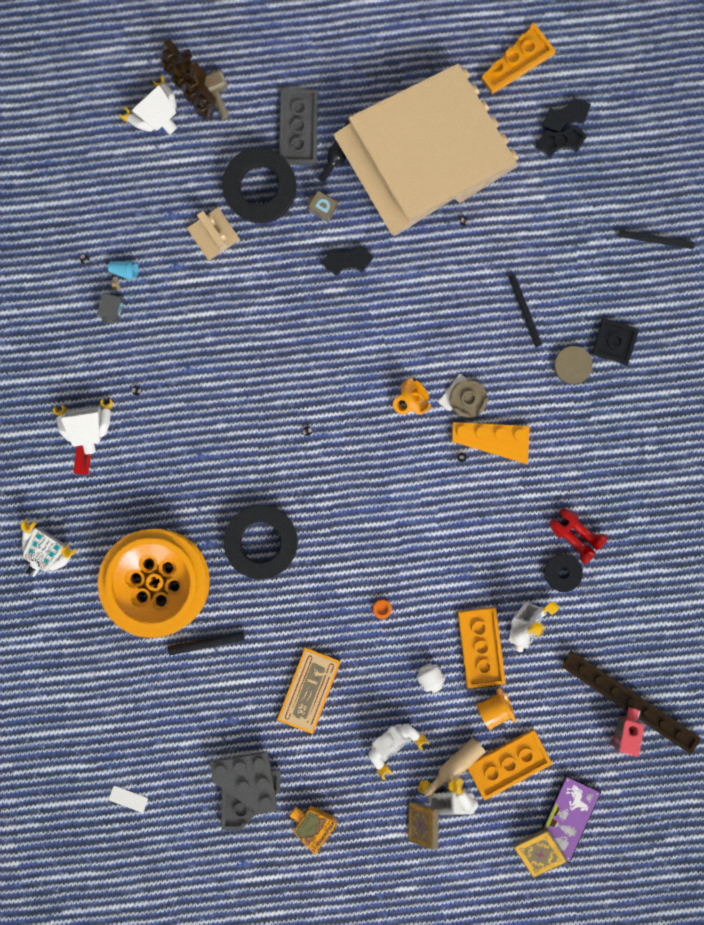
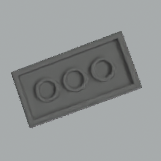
M280 89L279 154L289 165L317 166L318 89Z

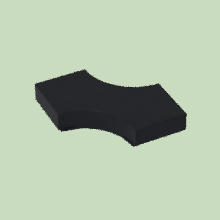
M573 98L571 103L564 108H549L542 128L559 133L568 124H584L591 104Z
M574 125L559 133L546 130L535 148L550 158L556 152L564 149L577 152L588 134Z
M360 245L350 252H338L332 249L321 265L335 276L348 269H354L363 273L374 259V256Z

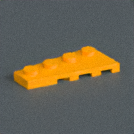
M533 23L529 30L522 34L518 41L505 52V55L489 68L482 76L481 81L490 93L494 94L555 55L556 50L537 25Z
M453 422L452 442L527 465L530 426Z

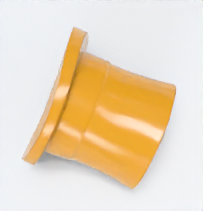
M501 688L496 689L497 694L492 698L477 703L481 718L489 730L512 719L513 723L516 722L510 700Z

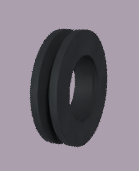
M250 148L242 151L230 161L223 176V193L228 205L238 216L252 223L264 224L281 218L290 209L296 196L297 184L292 168L279 153L271 149ZM256 167L268 168L278 178L276 196L270 202L263 205H254L248 202L241 192V182L244 175Z
M252 506L240 511L229 522L224 534V550L229 563L239 573L253 579H267L280 574L291 564L297 552L298 537L292 521L280 510L269 506ZM258 522L268 523L273 526L279 533L281 540L280 549L276 556L265 562H258L249 558L243 551L241 544L242 535L245 530Z

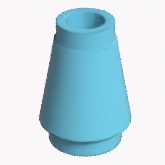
M110 261L108 271L131 280L135 279L138 275V265L134 264L133 261Z

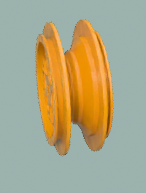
M166 529L141 530L119 540L106 554L98 576L100 601L110 619L126 632L146 638H157L173 634L192 622L205 605L210 587L208 566L198 547L187 537ZM148 558H151L154 561V567L152 569H149L146 566V560ZM167 562L172 563L174 567L171 573H168L164 568ZM135 573L141 575L142 580L140 583L134 582L133 576ZM154 577L160 580L158 587L152 584V581L155 580ZM173 580L177 581L180 585L178 591L171 589V582ZM141 591L146 592L148 596L146 602L141 601L139 598ZM160 595L166 597L167 602L165 605L159 604L158 597Z

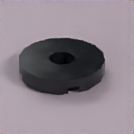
M558 554L547 561L544 568V578L552 589L559 592H569L580 584L583 578V569L575 557L569 554ZM562 567L568 570L566 578H560L558 575V571Z

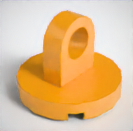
M408 378L402 382L401 394L394 400L393 407L399 414H407L410 411H414L416 414L422 415L430 410L431 403L428 404L429 394L419 381H413V378ZM399 401H405L407 408L401 407Z

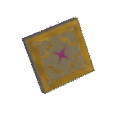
M409 801L408 841L431 850H437L439 809L417 801Z
M548 827L513 844V848L533 878L568 862L567 857Z

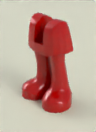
M562 508L558 514L569 524L564 528L561 523L552 519L549 522V526L559 539L565 538L580 553V561L586 565L596 552L571 532L572 528L589 542L595 550H599L609 537L603 533L598 535L592 533L578 521L579 515Z

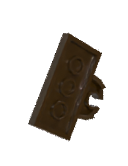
M171 39L164 41L161 59L162 68L165 72H169L174 84L183 91L188 102L191 101L196 113L200 117L202 116L205 121L210 120L213 116L216 99L205 85L206 70H201L197 62L191 64L190 59H192V55L189 49L180 52Z

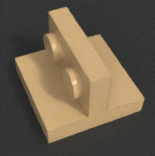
M216 208L207 215L204 211L197 214L199 220L187 228L208 261L240 240L219 208Z

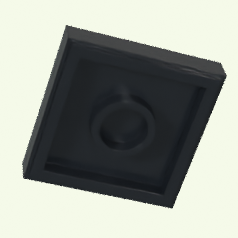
M602 318L591 355L628 366L639 329Z

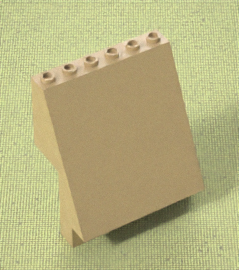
M459 64L348 117L351 123L333 134L390 233L394 236L453 199L459 203L463 202L519 166L516 162L519 159L514 149L510 151L506 144L509 143L504 132L502 134L498 132L497 127L500 125L494 116L490 118L487 113L490 110L485 100L480 101L477 96L480 94L475 83L472 85L469 83L468 78L471 76L466 68L461 69Z

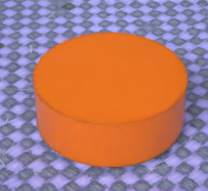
M385 599L377 600L373 605L374 615L380 619L390 616L392 612L391 604Z

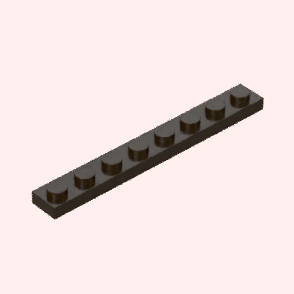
M570 650L560 665L627 712L628 707L640 710L639 720L689 754H692L700 742L701 738L572 650Z

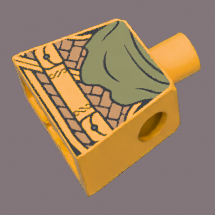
M311 805L305 813L295 807L289 815L290 818L297 822L293 832L315 855L338 825L337 818Z

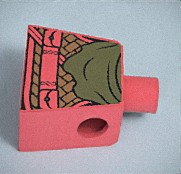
M628 707L627 716H619L611 746L619 752L639 757L644 724L638 721L640 710Z

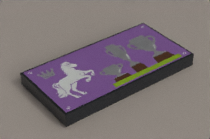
M565 774L540 831L548 827L567 857V863L570 864L602 792Z

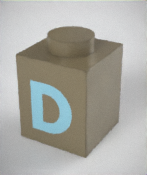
M317 191L316 195L312 194L307 203L309 205V212L329 223L338 208L337 201L320 191Z

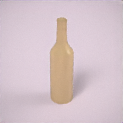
M472 737L440 767L437 778L423 791L424 794L429 798L442 785L449 784L451 778L454 780L459 778L486 751Z

